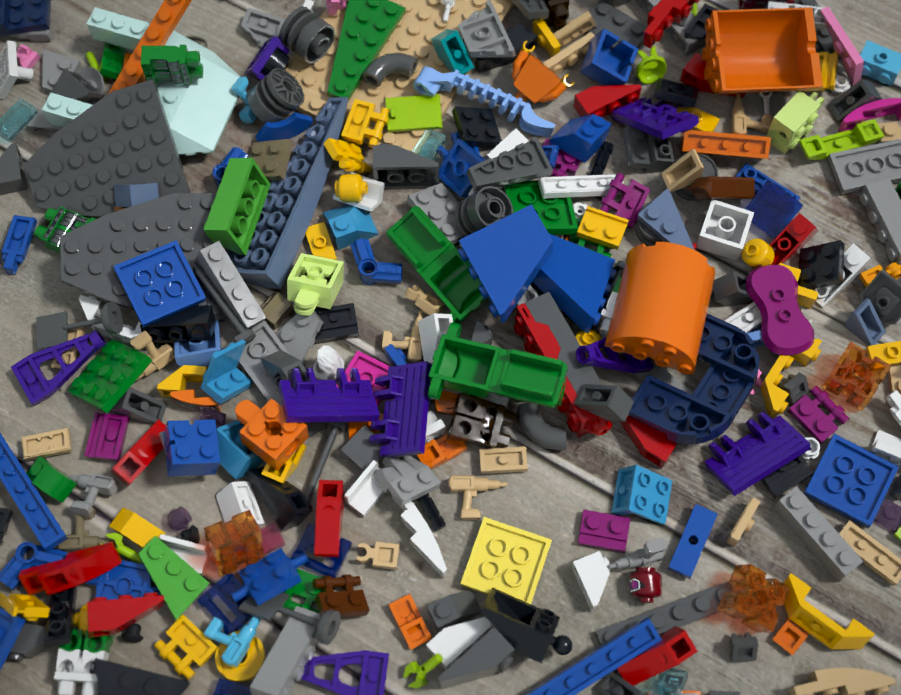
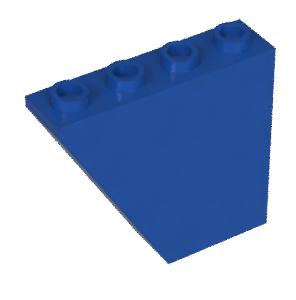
M531 204L460 239V249H458L462 261H467L470 266L468 268L470 276L473 280L477 279L481 285L478 287L483 299L488 298L491 304L488 306L494 318L498 317L500 322L503 323L510 316L552 253L553 240Z
M549 234L553 240V251L532 282L544 294L550 292L557 306L584 332L589 333L592 325L597 326L601 317V313H598V310L602 311L606 302V298H603V295L607 296L611 284L608 281L612 282L616 269H613L615 259Z

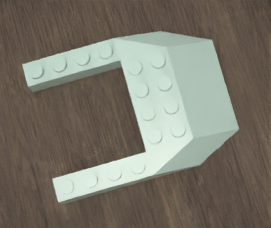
M96 7L86 23L93 39L135 50L150 25L148 22ZM173 31L164 46H177L179 48L180 45H186L188 51H199L200 63L203 64V78L192 79V85L157 82V89L178 154L190 156L197 153H214L239 98V95L235 94L231 87L240 76L214 52ZM50 93L42 108V112L49 124L64 127L92 105Z

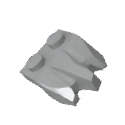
M408 455L402 456L401 459L398 457L384 458L383 463L386 468L375 470L377 483L385 494L391 492L400 506L438 489L441 484L428 465Z

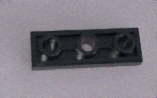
M76 586L50 594L48 606L50 610L44 636L46 648L72 642L77 598Z

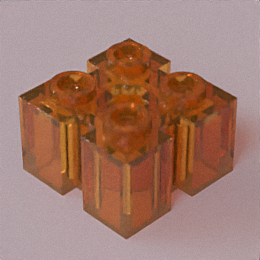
M850 342L822 387L836 396L840 393L847 395L848 399L846 402L863 411L892 365L876 356L871 360L864 356L867 352L866 350Z
M250 509L232 516V520L223 523V521L204 528L205 538L208 543V555L219 577L237 571L238 565L246 563V565L255 564L264 557L261 544V530Z
M752 564L736 565L728 582L733 585L731 591L724 592L718 610L733 619L743 618L741 623L757 633L773 632L780 615L775 611L776 607L784 605L790 587L775 578L765 579L767 573Z

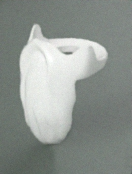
M324 345L318 350L317 360L313 365L314 374L318 380H335L337 368L344 369V360L335 349L329 345ZM317 365H319L323 374L317 372Z

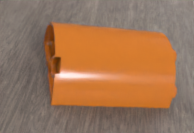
M812 7L713 10L710 18L706 19L705 48L702 49V59L706 60L705 80L709 81L714 93L813 91L823 88L819 53H816L815 49L817 38Z
M656 242L655 246H646L643 243L632 248L627 254L604 346L611 348L614 352H624L633 355L634 358L639 360H645L649 357L654 359L655 364L660 367H669L681 374L693 375L715 279L714 266L710 267L707 263V258L701 253L675 243Z

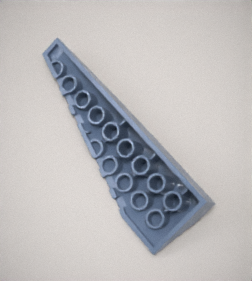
M347 97L328 99L315 118L316 124L305 132L306 138L301 145L297 144L292 151L294 155L288 163L285 179L271 181L246 256L228 249L226 250L244 282L262 288H282L315 212L333 160L323 143L328 138L339 140L348 104Z

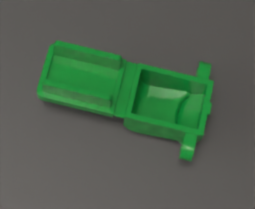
M412 207L399 221L387 230L386 235L388 239L451 310L449 314H452L453 323L460 324L474 311H478L484 306L483 303L488 298L483 299L478 289L481 285L477 279L473 280L470 276L468 262L462 261L457 248L420 207Z
M451 322L447 334H442L438 348L435 350L432 358L433 364L429 373V379L431 380L428 392L429 398L439 400L442 390L449 388L483 398L489 396L490 392H493L500 396L554 408L557 405L561 406L566 388V363L558 359L514 349L505 350L500 347L459 338L461 324Z

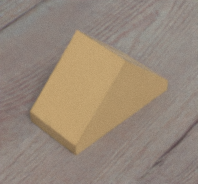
M692 149L663 171L661 175L668 190L673 192L692 185L697 178L702 177L704 167L696 150Z

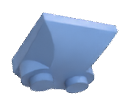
M216 320L212 340L174 342L177 365L180 367L183 365L209 366L211 355L215 351L222 350L218 320Z

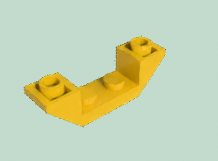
M814 339L812 346L802 353L780 355L764 379L762 386H760L766 410L771 419L777 413L781 415L788 405L785 399L789 393L777 387L783 378L780 372L783 368L788 370L793 360L805 367L810 360L815 362L822 351L818 349L822 340Z
M792 573L789 574L778 588L789 619L830 649H862L875 634L854 618L843 628L804 599L811 587Z

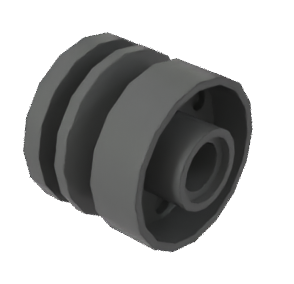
M299 7L289 14L280 29L279 38L281 43L292 51H296V54L306 62L315 63L331 47L334 41L335 29L307 7Z
M275 68L249 90L247 100L253 113L265 123L279 122L286 119L290 113L302 105L304 93L298 81L290 73L283 69Z
M493 186L483 187L457 204L455 222L459 231L466 237L513 214V206L509 197L499 188Z

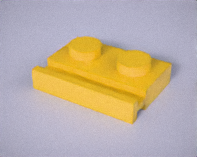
M817 52L819 53L823 88L813 91L835 90L839 54L836 52L833 54Z
M587 206L576 236L618 250L629 220Z
M0 593V606L11 616L16 617L17 613H20L24 619L30 621H37L39 617L48 618L50 608L32 594L10 593L9 597H6L3 593Z

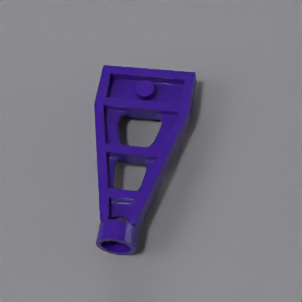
M95 330L90 334L30 354L11 366V369L31 404L36 406L53 395L97 350L107 344L100 332ZM76 347L80 356L67 365L62 353ZM50 359H57L61 369L53 379L47 380L40 369V365Z
M606 337L590 345L579 346L576 350V359L580 364L633 374L646 373L654 368L649 357L645 360H639L634 358L633 355L623 352L627 361L621 360L617 352L604 346ZM601 348H604L609 359L603 357L600 351Z
M363 650L315 656L305 664L301 680L338 695H384L389 653ZM318 664H333V679L328 681L317 678L314 675L315 667ZM350 664L361 666V679L358 686L351 687L340 681L339 672L343 666Z

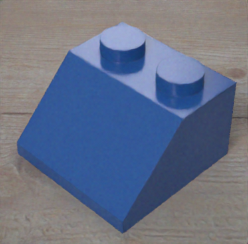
M595 114L570 119L550 139L549 143L558 145L559 149L586 163L602 146V143L606 141L612 124Z

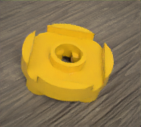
M254 636L249 644L250 648L247 651V657L237 668L230 667L221 658L228 646L221 643L219 648H217L215 653L216 666L219 672L229 681L241 683L256 677L266 659L265 648L256 636Z

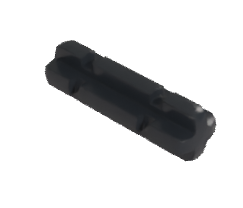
M607 141L602 143L591 175H603L613 150L612 143Z
M429 493L417 498L428 520H431L433 529L438 531L444 528L445 521L442 516H439L440 512L432 498L429 497Z

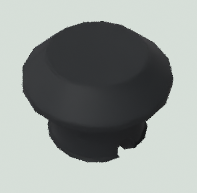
M191 525L190 529L181 531V540L196 544L200 542L199 530L194 525Z
M134 623L127 627L126 632L121 635L122 639L130 643L142 641L143 637L140 635L141 626Z

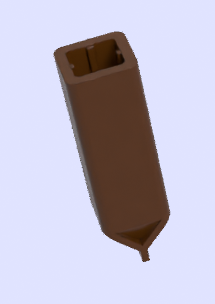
M700 177L690 187H686V190H690L699 200H749L755 197L753 177Z

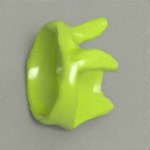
M655 46L650 49V56L638 50L637 53L642 58V61L637 64L635 70L636 77L645 84L658 82V78H663L666 73L667 64L665 59L657 55Z

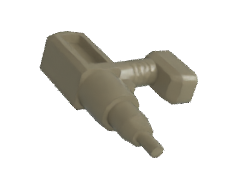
M93 508L90 516L73 513L75 518V535H66L68 539L60 543L58 548L61 551L70 553L97 546L100 543L113 542L114 545L116 543L112 539L89 536V530H84V520H90L95 517V509Z

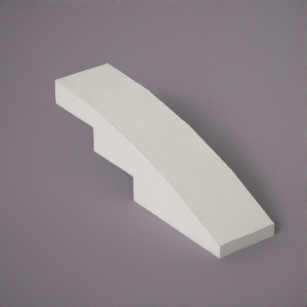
M392 495V499L400 506V504ZM412 501L400 506L404 510L400 515L401 522L414 534L410 538L411 546L445 578L447 576V569L439 546L428 524Z

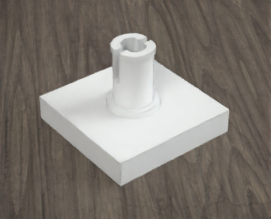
M7 40L0 53V99L4 100L16 79L30 82L33 78L32 68L17 66L16 42Z

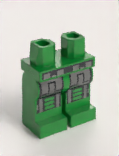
M180 45L179 48L177 46H142L141 67L146 81L154 79L156 86L157 82L192 85V79L203 78V64L200 63L199 51H188L186 45Z
M61 206L59 210L48 208L44 216L45 220L50 223L48 228L39 225L35 229L34 235L44 243L47 249L61 254L60 236L96 219H88Z

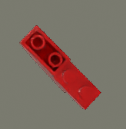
M661 0L648 13L643 45L651 49L655 42L660 41L664 30L670 28L673 21L679 24L684 17H688L692 6L700 0Z
M108 542L70 552L62 560L21 570L18 577L28 595L46 591L47 595L94 579L121 564L122 560L113 542Z

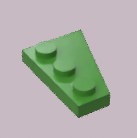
M156 536L138 553L141 562L152 581H154L160 595H164V602L171 611L174 620L177 621L210 583Z

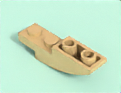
M844 667L827 668L809 674L811 683L794 686L788 692L789 695H815L819 693L835 695L839 692L840 695H865V693L874 691L875 695L890 692L889 687L897 683L895 678L871 670Z

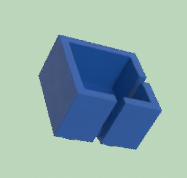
M602 29L592 38L580 73L603 86L624 85L628 81L632 69L631 65L634 63L639 48L622 40L609 50L611 46L619 41L620 37L606 29Z
M189 420L167 421L163 436L165 453H167L168 477L215 475L221 463L216 421L194 420L193 424H190Z

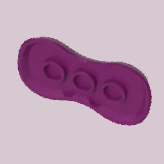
M772 264L757 267L749 272L746 278V290L760 310L762 317L761 336L766 347L778 355H795L808 350L814 342L815 333L811 323L799 307L798 282L792 271L785 266Z

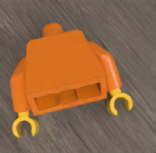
M525 41L513 62L512 79L515 81L513 85L519 90L514 97L517 99L521 98L523 102H526L529 98L534 103H545L557 99L566 89L574 84V81L570 84L566 83L565 79L569 76L568 74L559 78L532 54L535 46L531 50L525 47L527 43Z

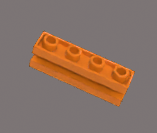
M688 130L681 133L679 150L689 152L695 149L697 153L768 159L771 137Z

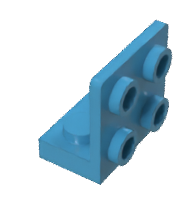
M243 339L236 343H231L221 351H215L209 359L208 369L203 374L204 379L200 388L220 405L246 391L252 385L253 381L237 369L246 345V341Z
M638 465L618 469L611 514L617 516L636 514L660 525L665 524L672 480Z

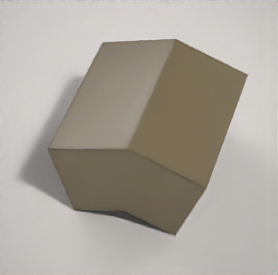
M273 292L260 307L266 316V323L275 330L294 310L292 303L286 300L279 292Z

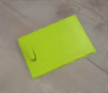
M436 94L434 97L421 95L385 98L386 108L389 109L387 116L389 118L387 122L388 133L443 128L439 94Z

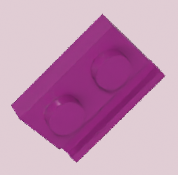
M95 412L84 456L89 459L96 458L97 460L119 462L130 418L126 415Z
M583 509L577 545L625 554L630 518Z

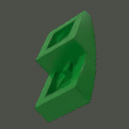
M104 42L99 70L102 76L117 80L122 71L125 58L124 47Z

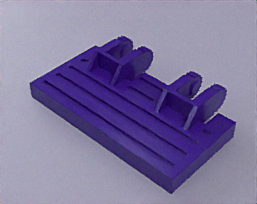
M649 97L641 98L612 111L614 120L662 140L679 132L688 131L697 126L699 122L697 115L690 114L687 111L677 113L675 107L663 104L660 101L652 103Z
M428 361L388 367V376L375 378L376 385L389 386V389L375 391V399H394L385 401L383 420L372 421L370 426L373 430H385L384 434L369 436V442L372 444L389 443V445H382L380 448V456L384 458L424 454L429 405L428 392L431 382L429 373L432 364Z
M292 368L291 380L293 388H291L290 380H280L278 385L286 423L377 421L380 415L370 380H361L357 368H351L350 370L351 382H347L345 370L337 368L336 380L338 388L335 380H316L312 368H306V382H302L299 369Z
M761 412L758 414V419L765 429L753 419L746 421L747 428L758 439L750 433L739 441L734 442L727 435H723L720 437L721 442L728 451L722 450L715 442L710 443L709 449L720 463L714 457H711L705 461V467L733 496H736L810 449V442L780 415L771 419L766 413Z

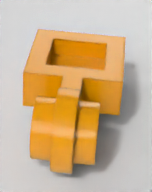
M896 262L885 268V271L896 280L901 277V265H898ZM880 264L860 273L859 278L865 287L883 269Z

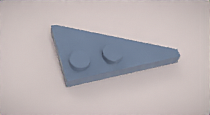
M666 189L638 214L637 219L662 241L683 245L694 250L672 195Z

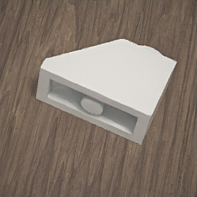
M600 551L574 561L571 566L591 612L597 608L610 574L609 570H611L608 568L610 563L607 557H602Z

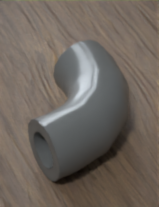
M404 53L385 54L373 60L365 69L362 75L363 79L367 83L379 87L383 80L391 74H402L411 77L417 68L418 58Z
M524 403L518 405L517 413L521 428L531 441L543 448L566 450L565 427H554L545 423L541 416L540 405Z

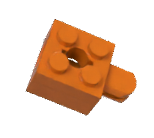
M272 398L262 409L250 400H243L236 406L237 420L244 425L239 431L242 444L277 471L309 438L307 425L303 422L286 423L283 407Z

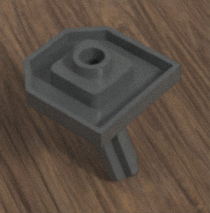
M882 269L860 294V301L862 303L866 298L870 299L882 325L896 324L901 319V278L896 280Z

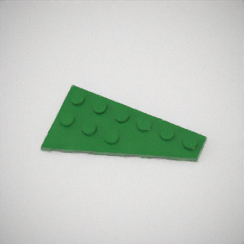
M348 0L327 91L329 97H347L348 101L350 100L363 79L362 75L365 69L381 52L406 13V7L390 0Z

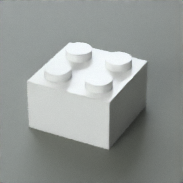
M712 199L697 241V248L738 261L754 212Z

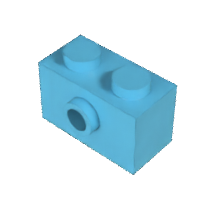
M867 40L860 54L864 61L862 75L892 86L901 69V53Z

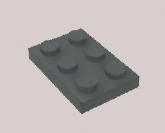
M600 0L590 11L596 26L583 35H587L590 32L596 35L602 29H606L620 37L619 41L611 46L609 50L622 40L637 48L644 42V31L647 29V26L603 0Z

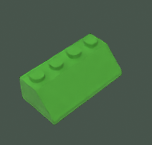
M253 158L229 159L203 229L213 243L220 241L224 248L242 256L247 254L271 185Z

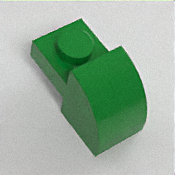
M41 456L37 458L27 472L28 477L35 486L62 503L77 485L68 475L58 470Z

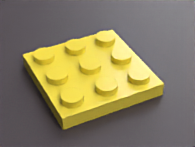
M484 517L460 586L489 595L493 587L531 604L552 540Z

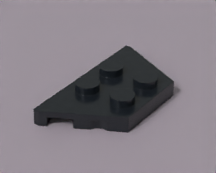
M99 658L94 660L100 695H181L190 685V681Z

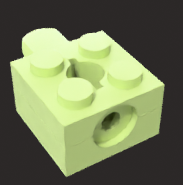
M799 90L774 116L766 137H771L770 144L784 155L790 149L794 150L799 145L800 138L803 135L805 137L808 136L814 128L812 124L819 117L817 112L825 101L823 97H819L816 100L818 96L816 92L807 96Z
M304 253L300 254L287 279V300L295 303L294 309L296 313L305 316L311 315L316 306L331 309L343 284L344 262Z

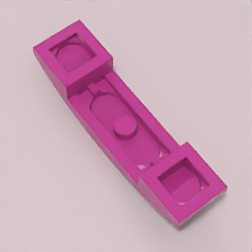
M901 98L877 100L858 107L843 119L838 133L854 129L856 124L863 121L893 114L900 121Z

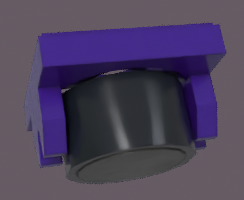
M276 36L267 39L246 69L245 74L250 78L253 77L261 81L272 69H284L290 58L287 56L290 50Z

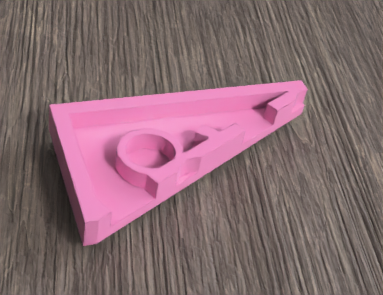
M823 8L820 13L832 38L834 50L839 54L853 86L861 80L864 61L830 8Z

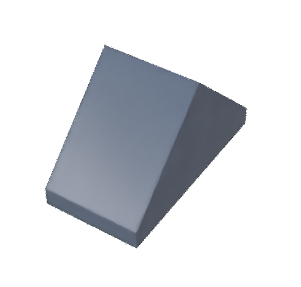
M158 183L114 185L116 207H131L159 198Z
M867 298L851 314L844 327L868 346L875 345L886 333L870 299Z

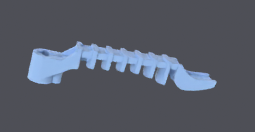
M423 67L413 83V88L418 93L432 97L438 91L450 92L453 86L457 87V94L460 96L464 90L469 91L467 96L470 100L476 94L479 96L478 102L480 104H483L485 99L489 100L488 104L491 109L496 104L501 105L498 109L500 115H503L507 108L511 111L507 116V121L510 123L517 113L521 114L519 120L520 128L532 135L551 137L556 125L538 117L533 112L531 105L523 102L521 98L517 99L510 93L501 92L499 88L494 89L490 84L485 85L479 79L474 80L467 74H460L458 70L442 74L433 68Z

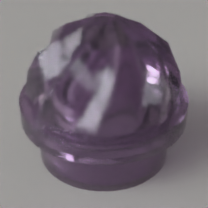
M179 506L177 509L173 508L167 517L169 528L176 531L188 528L189 523L192 521L191 515L182 506Z

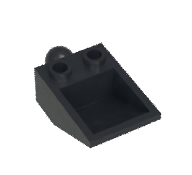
M492 587L481 608V612L519 654L542 663L549 645L553 646L554 651L559 655H567L571 652L573 644L568 636H553L560 619L559 616H556L551 610L538 608Z

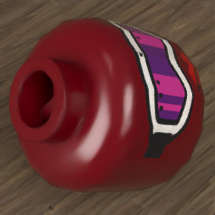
M651 567L636 568V572L630 575L631 596L639 598V603H654V598L662 595L661 574L655 572V568Z

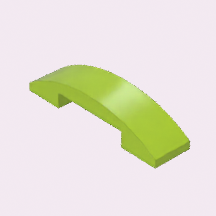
M873 119L858 123L854 129L822 138L818 134L800 139L799 144L807 159L822 160L827 159L831 153L869 146L883 139L884 134L876 120Z

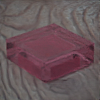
M275 522L253 533L263 555L285 546V542Z

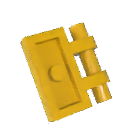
M354 99L341 134L342 139L362 145L366 137L370 139L368 146L373 148V145H377L382 139L383 127L387 125L389 119L387 117L389 109L382 107L380 113L374 112L375 104ZM371 121L376 122L374 130L368 129Z
M328 138L323 143L332 159L339 161V167L346 172L355 171L363 175L372 171V167L363 162L365 159L357 144Z
M184 614L165 632L172 640L166 644L160 639L154 645L160 652L159 656L163 660H168L175 667L174 670L179 675L185 676L188 680L195 675L190 665L195 661L202 667L216 653L218 648ZM178 646L187 653L183 659L175 653Z

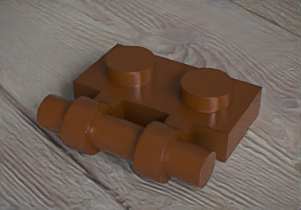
M345 574L341 577L332 578L331 575L322 576L319 579H313V588H322V592L318 593L315 598L320 616L330 609L340 612L341 618L367 616L370 610L364 591L354 590L353 586H360V576ZM333 587H342L343 591L334 592Z

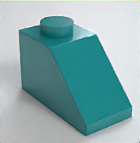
M446 29L430 39L438 57L451 72L458 70L460 74H465L474 68L457 30Z

